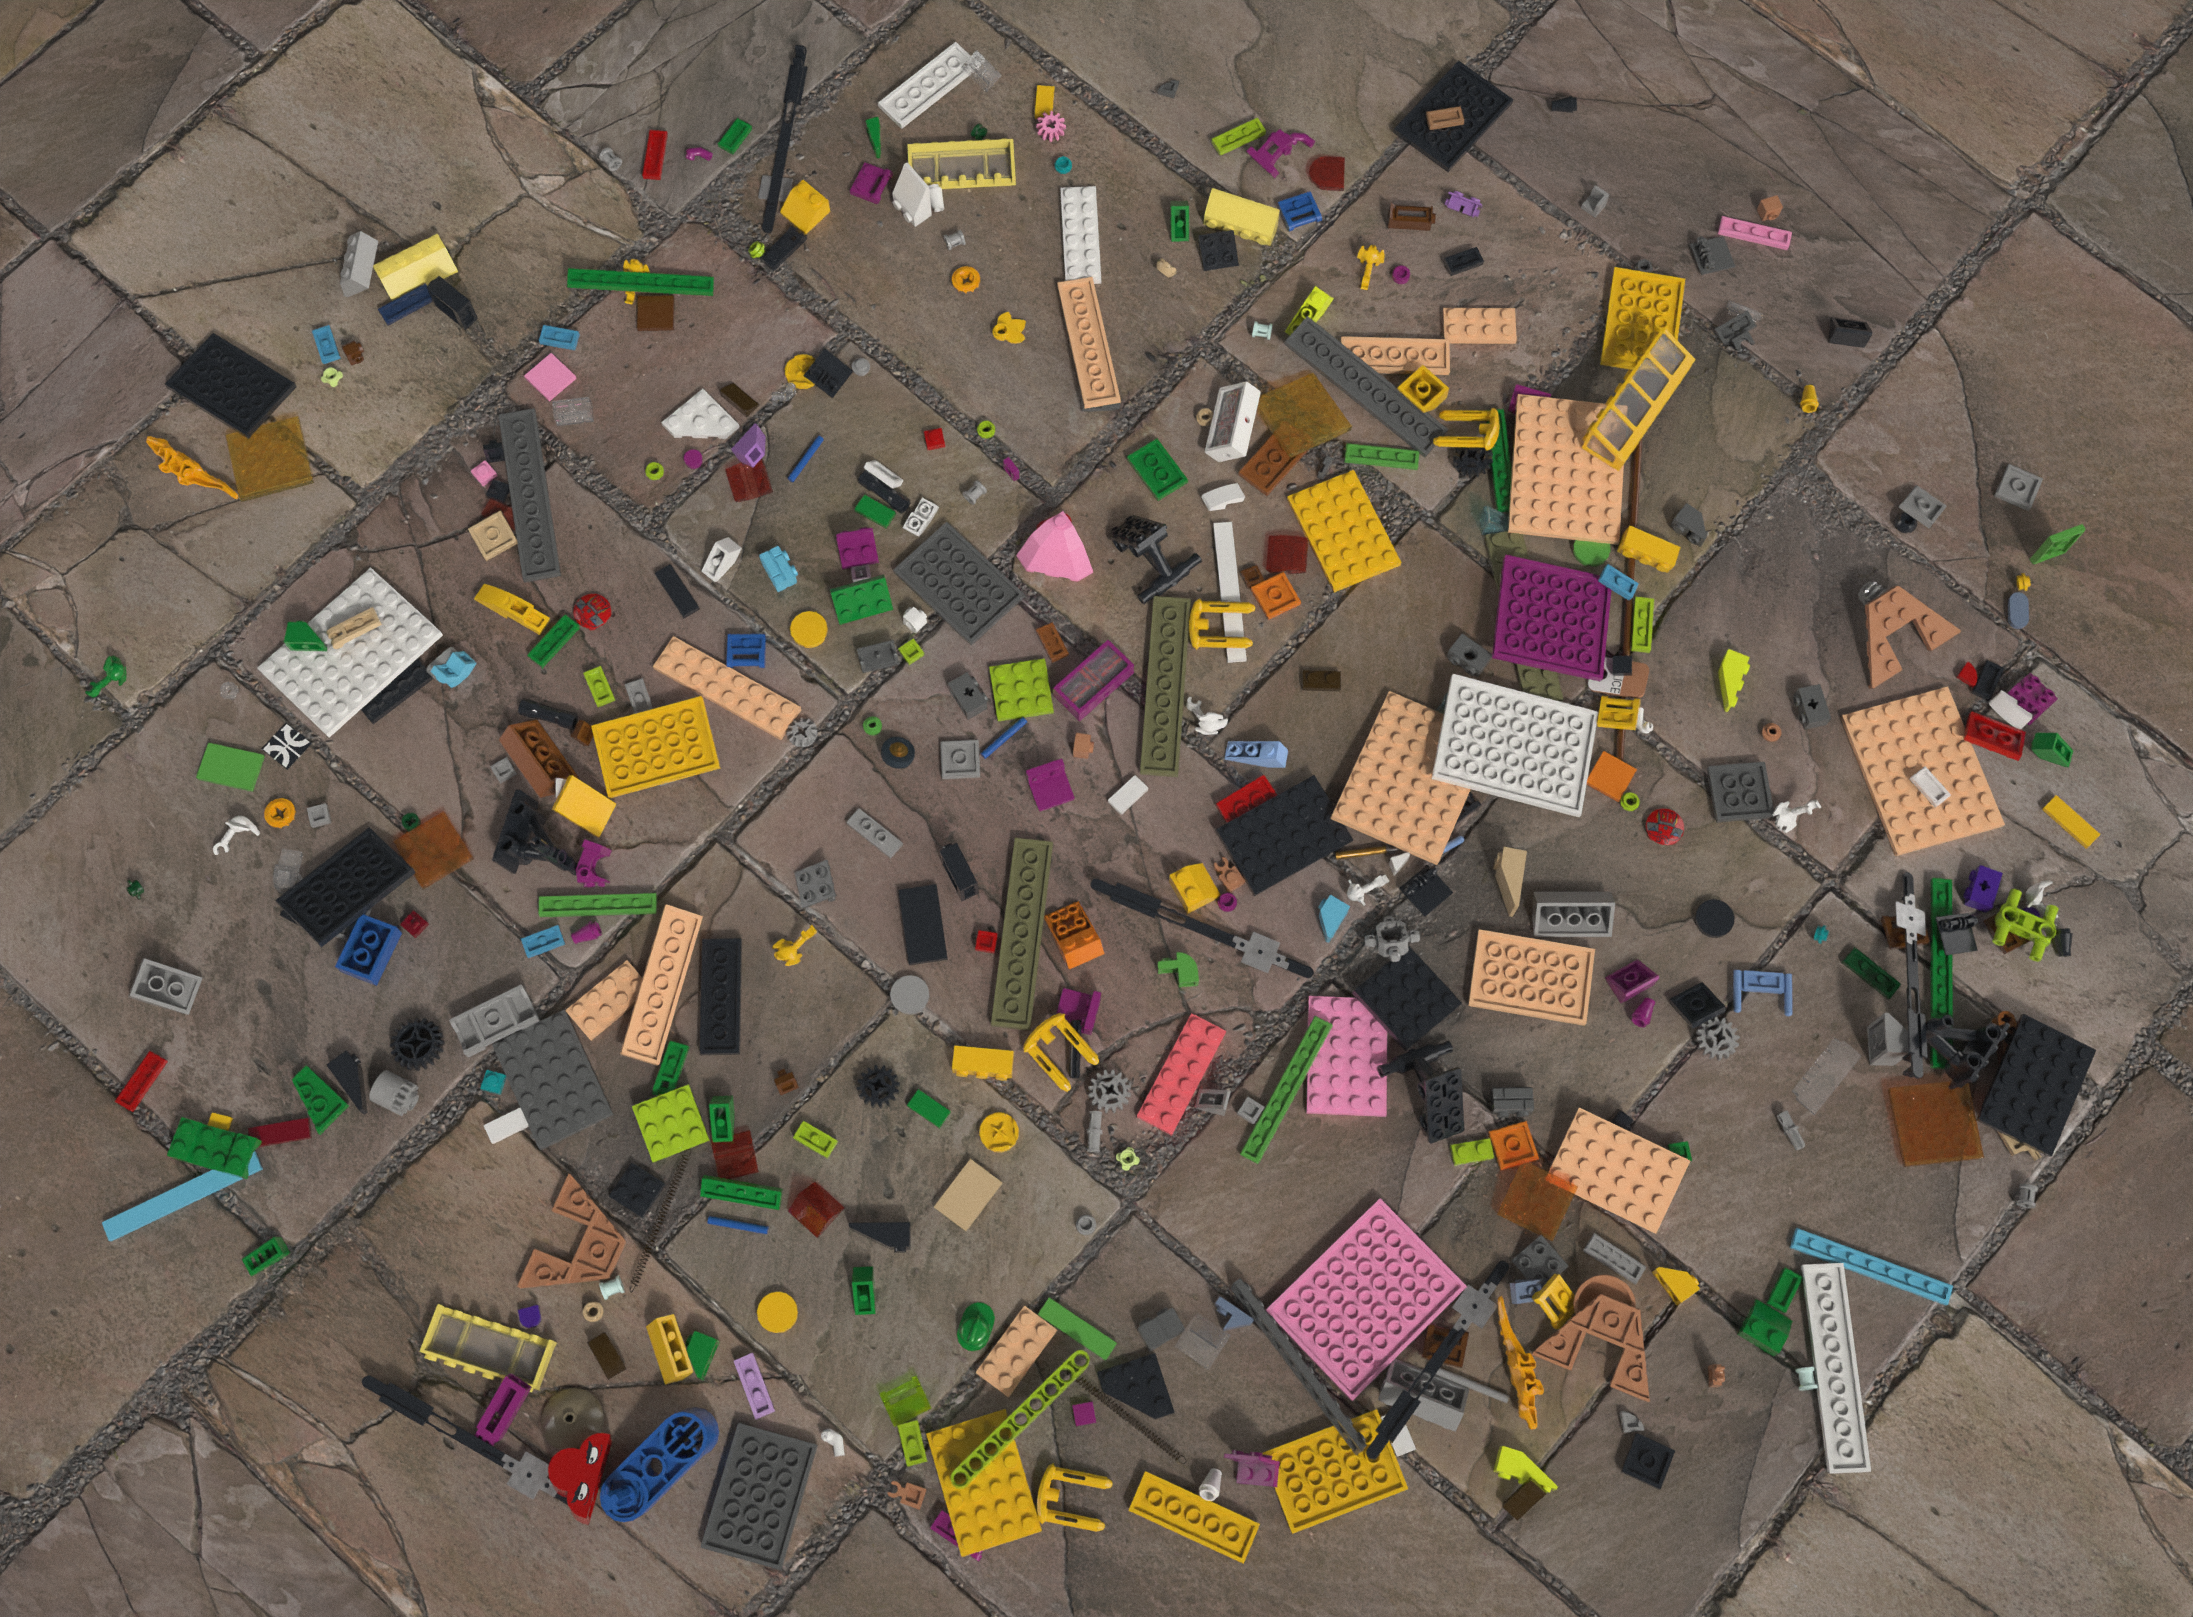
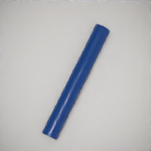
M817 436L787 479L793 483L824 441L821 436Z
M1024 717L1020 718L981 752V756L984 759L990 756L1027 723V720Z
M709 1216L707 1222L711 1225L767 1234L769 1226Z

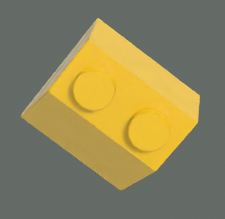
M802 180L790 191L780 214L807 234L830 212L829 200L806 181Z
M1422 365L1397 390L1425 413L1434 410L1447 398L1449 387Z
M1203 863L1186 866L1169 875V883L1187 914L1218 899L1221 895Z

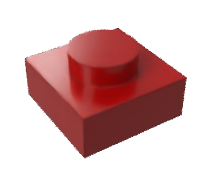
M942 428L924 431L927 450L945 447Z
M978 930L975 951L994 954L998 933Z

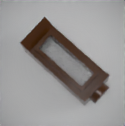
M1390 202L1388 228L1430 231L1431 225L1435 224L1436 213H1433V206H1401Z

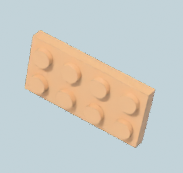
M1443 308L1444 339H1449V343L1516 344L1515 308Z
M626 960L565 1011L592 1041L635 1005L642 977Z
M1024 1306L978 1368L976 1374L1009 1398L1053 1338L1057 1329Z

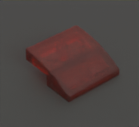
M762 458L754 467L744 465L741 462L725 469L735 502L751 500L773 492Z
M1288 535L1269 536L1267 572L1306 573L1309 539Z
M750 1130L734 1134L733 1141L713 1142L711 1139L719 1178L732 1179L759 1172Z

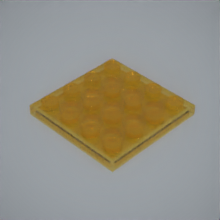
M1314 372L1259 397L1258 413L1290 458L1345 434L1352 429L1351 424Z
M298 416L261 425L249 439L238 432L226 435L241 502L314 483L302 426Z

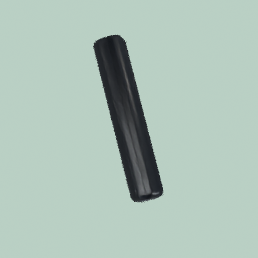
M1072 1020L1071 1026L1081 1036V1020ZM1071 1042L1069 1077L1078 1079L1080 1077L1081 1054Z

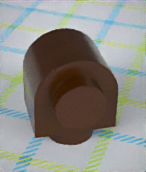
M353 340L341 346L351 366L359 364L364 360L361 354L364 350L360 342L356 343Z

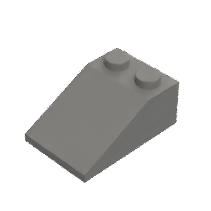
M144 958L140 963L128 997L189 1015L202 977Z

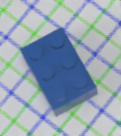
M363 914L358 918L335 967L343 974L377 986L402 932L393 925Z

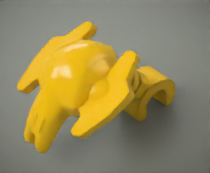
M1371 244L1366 249H1364V246H1361L1357 255L1361 263H1364V261L1367 263L1361 284V289L1368 290L1372 264L1376 263L1375 266H1379L1380 263H1384V250L1379 252L1374 244Z
M631 259V263H628V260L624 261L623 272L650 273L646 264L643 265L637 259ZM626 291L627 299L625 303L633 304L635 292Z
M811 925L807 931L803 930L801 936L794 943L785 939L775 943L772 946V949H778L774 953L775 959L785 961L786 966L798 964L801 961L802 954H797V949L817 933L814 926Z

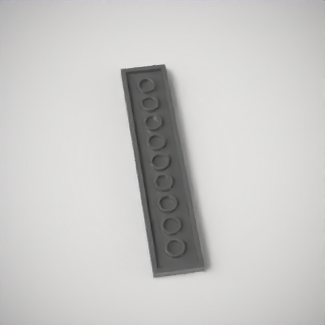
M1308 316L1285 341L1284 345L1414 450L1419 451V454L1424 458L1436 446L1433 444V439L1444 436L1449 429L1429 413H1423L1393 384Z
M533 408L500 414L499 422L523 581L526 583L561 576L536 410Z

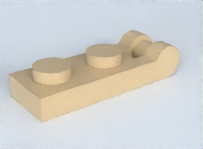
M371 607L328 629L326 633L328 638L332 640L333 648L339 649L345 643L382 625L375 609Z

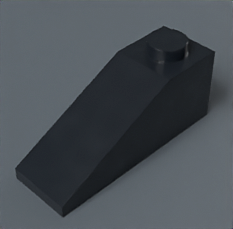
M346 1050L326 1065L357 1109L365 1115L368 1111L363 1070L359 1066L361 1061L355 1053L351 1055Z
M910 1222L849 1223L850 1230L890 1250H894V1253H906V1250H911Z

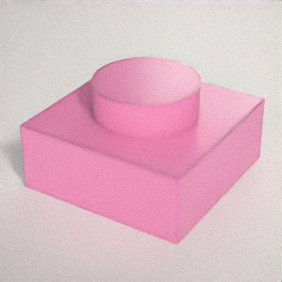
M486 460L471 470L472 475L482 486H485L497 477V473Z

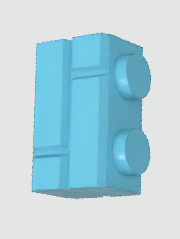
M776 546L770 549V551L760 554V561L777 592L797 583L796 576L798 573L794 565H789L788 561L790 559L785 550L781 551L780 547Z

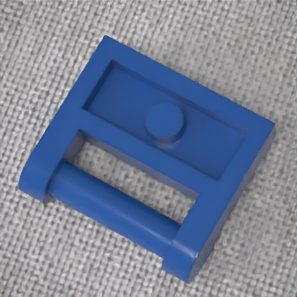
M1311 191L1280 201L1277 204L1288 232L1314 221L1316 223L1322 221L1321 213ZM1311 211L1313 213V215L1295 221L1291 220V218Z
M728 634L727 667H766L765 634ZM759 654V659H733V656Z

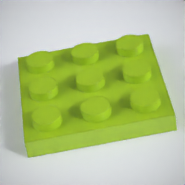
M1045 658L989 667L998 722L1054 713Z
M689 1084L632 1106L653 1163L710 1141Z

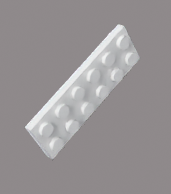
M955 42L878 102V107L902 129L979 68V63Z
M1096 186L1060 188L1065 281L1093 277L1094 284H1101Z

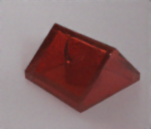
M815 1181L798 1194L788 1212L818 1239L845 1207Z

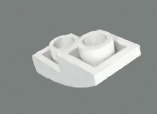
M1238 483L1222 486L1202 495V499L1209 511L1225 509L1227 504L1243 502L1245 498Z
M922 498L914 513L911 512L903 529L919 537L929 525L939 507Z
M2002 690L1989 702V705L2004 720L2017 729L2021 730L2032 719L2031 713L2018 706L2017 700Z

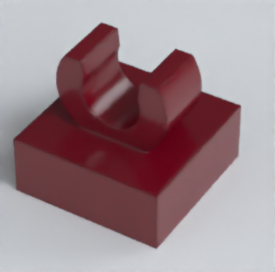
M413 910L400 925L416 939L429 924Z

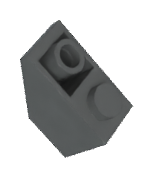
M1686 503L1674 518L1670 527L1676 533L1688 538L1692 544L1701 547L1707 538L1702 513Z

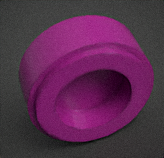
M1402 265L1395 267L1392 273L1393 281L1397 284L1407 283L1410 278V270Z
M693 449L685 453L684 462L688 468L696 469L702 465L703 458L698 450Z

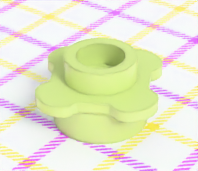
M329 367L323 372L321 381L330 384L331 387H336L339 379L343 377V373Z
M1127 1147L1122 1153L1116 1155V1160L1120 1161L1122 1169L1128 1171L1131 1166L1138 1165L1140 1162L1132 1147Z

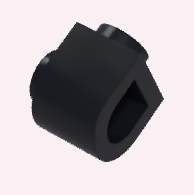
M1616 1109L1607 1120L1629 1132L1633 1128L1630 1126L1633 1119L1620 1109Z

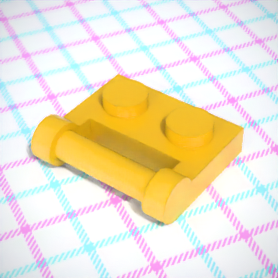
M1602 695L1597 726L1636 730L1641 699H1616ZM1607 705H1610V706H1621V707H1633V708H1632V709L1609 708V707H1607Z
M1554 1274L1542 1289L1532 1296L1533 1301L1540 1305L1551 1320L1550 1324L1554 1329L1561 1328L1574 1313L1573 1303L1575 1295L1560 1274ZM1547 1297L1551 1299L1559 1310L1560 1314L1558 1316L1545 1300Z

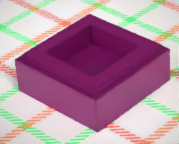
M1007 457L1003 460V469L1013 481L1019 479V469Z
M1093 1402L1072 1405L1076 1427L1096 1423Z

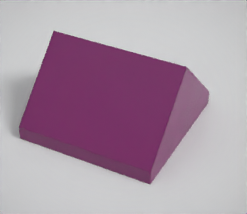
M1637 959L1605 977V980L1622 1004L1652 987L1659 980V975Z

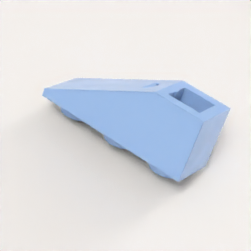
M1228 741L1225 760L1267 768H1285L1288 749L1280 741Z

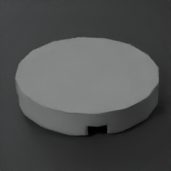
M912 975L903 976L896 980L890 992L891 1002L895 1009L907 1015L917 1014L922 1011L930 997L925 981Z

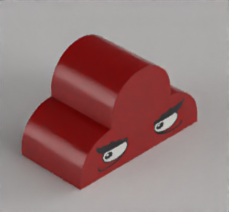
M593 1434L582 1443L580 1449L566 1448L557 1452L552 1457L548 1466V1476L554 1490L559 1495L567 1498L571 1514L582 1524L589 1525L612 1445L610 1434Z

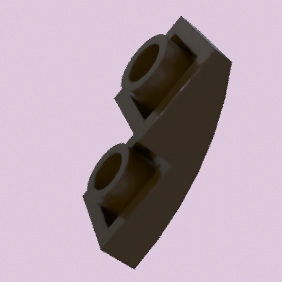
M606 1332L587 1342L608 1380L626 1370Z

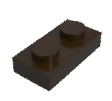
M1303 670V691L1341 690V671Z

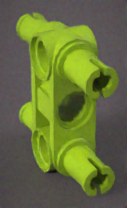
M2011 889L2006 903L2001 906L2000 911L1995 916L1997 929L1992 942L1998 946H2003L2008 932L2016 934L2034 943L2029 959L2040 962L2045 947L2050 945L2051 939L2056 935L2054 921L2059 908L2054 905H2047L2043 918H2039L2018 909L2017 906L2022 892L2017 889ZM2004 914L2009 916L2010 921L2005 918ZM2041 930L2045 931L2047 936H2044Z

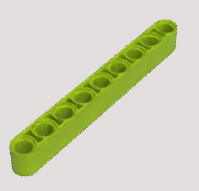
M1083 1350L1074 1352L952 1472L951 1484L953 1487L959 1490L966 1488L1087 1369L1090 1361L1088 1353ZM1077 1356H1082L1085 1358L1086 1363L1078 1366L1074 1359ZM1066 1370L1070 1372L1071 1378L1069 1380H1062L1059 1374ZM1053 1385L1056 1388V1393L1048 1395L1045 1392V1387ZM1032 1400H1039L1042 1406L1037 1410L1030 1407ZM1022 1414L1026 1417L1027 1421L1020 1425L1015 1422V1417ZM1001 1430H1010L1011 1437L1009 1439L1001 1438ZM988 1444H994L996 1446V1452L993 1454H987L985 1452V1446ZM976 1458L981 1461L980 1468L972 1469L969 1463L972 1459ZM959 1473L966 1476V1481L963 1484H957L954 1481V1477Z

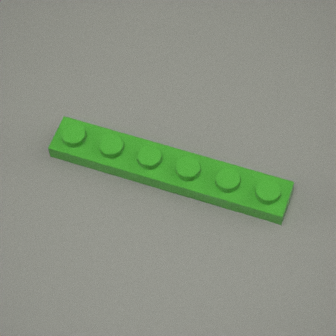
M656 893L539 896V917L657 914Z

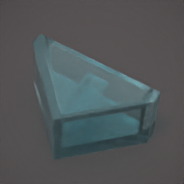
M1485 506L1480 516L1481 534L1486 535L1508 531L1509 516Z

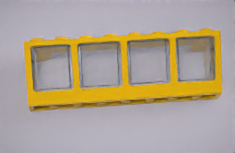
M1664 327L1659 333H1654L1650 343L1641 352L1643 354L1642 358L1637 357L1632 365L1634 369L1632 371L1628 370L1623 378L1625 382L1618 384L1614 391L1616 395L1609 397L1605 403L1606 409L1602 408L1596 416L1597 422L1592 421L1582 439L1585 441L1582 449L1617 471H1620L1695 361V358Z

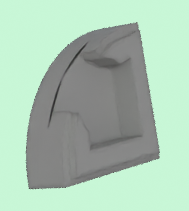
M1625 1411L1619 1412L1623 1433L1644 1431L1642 1422L1636 1416Z

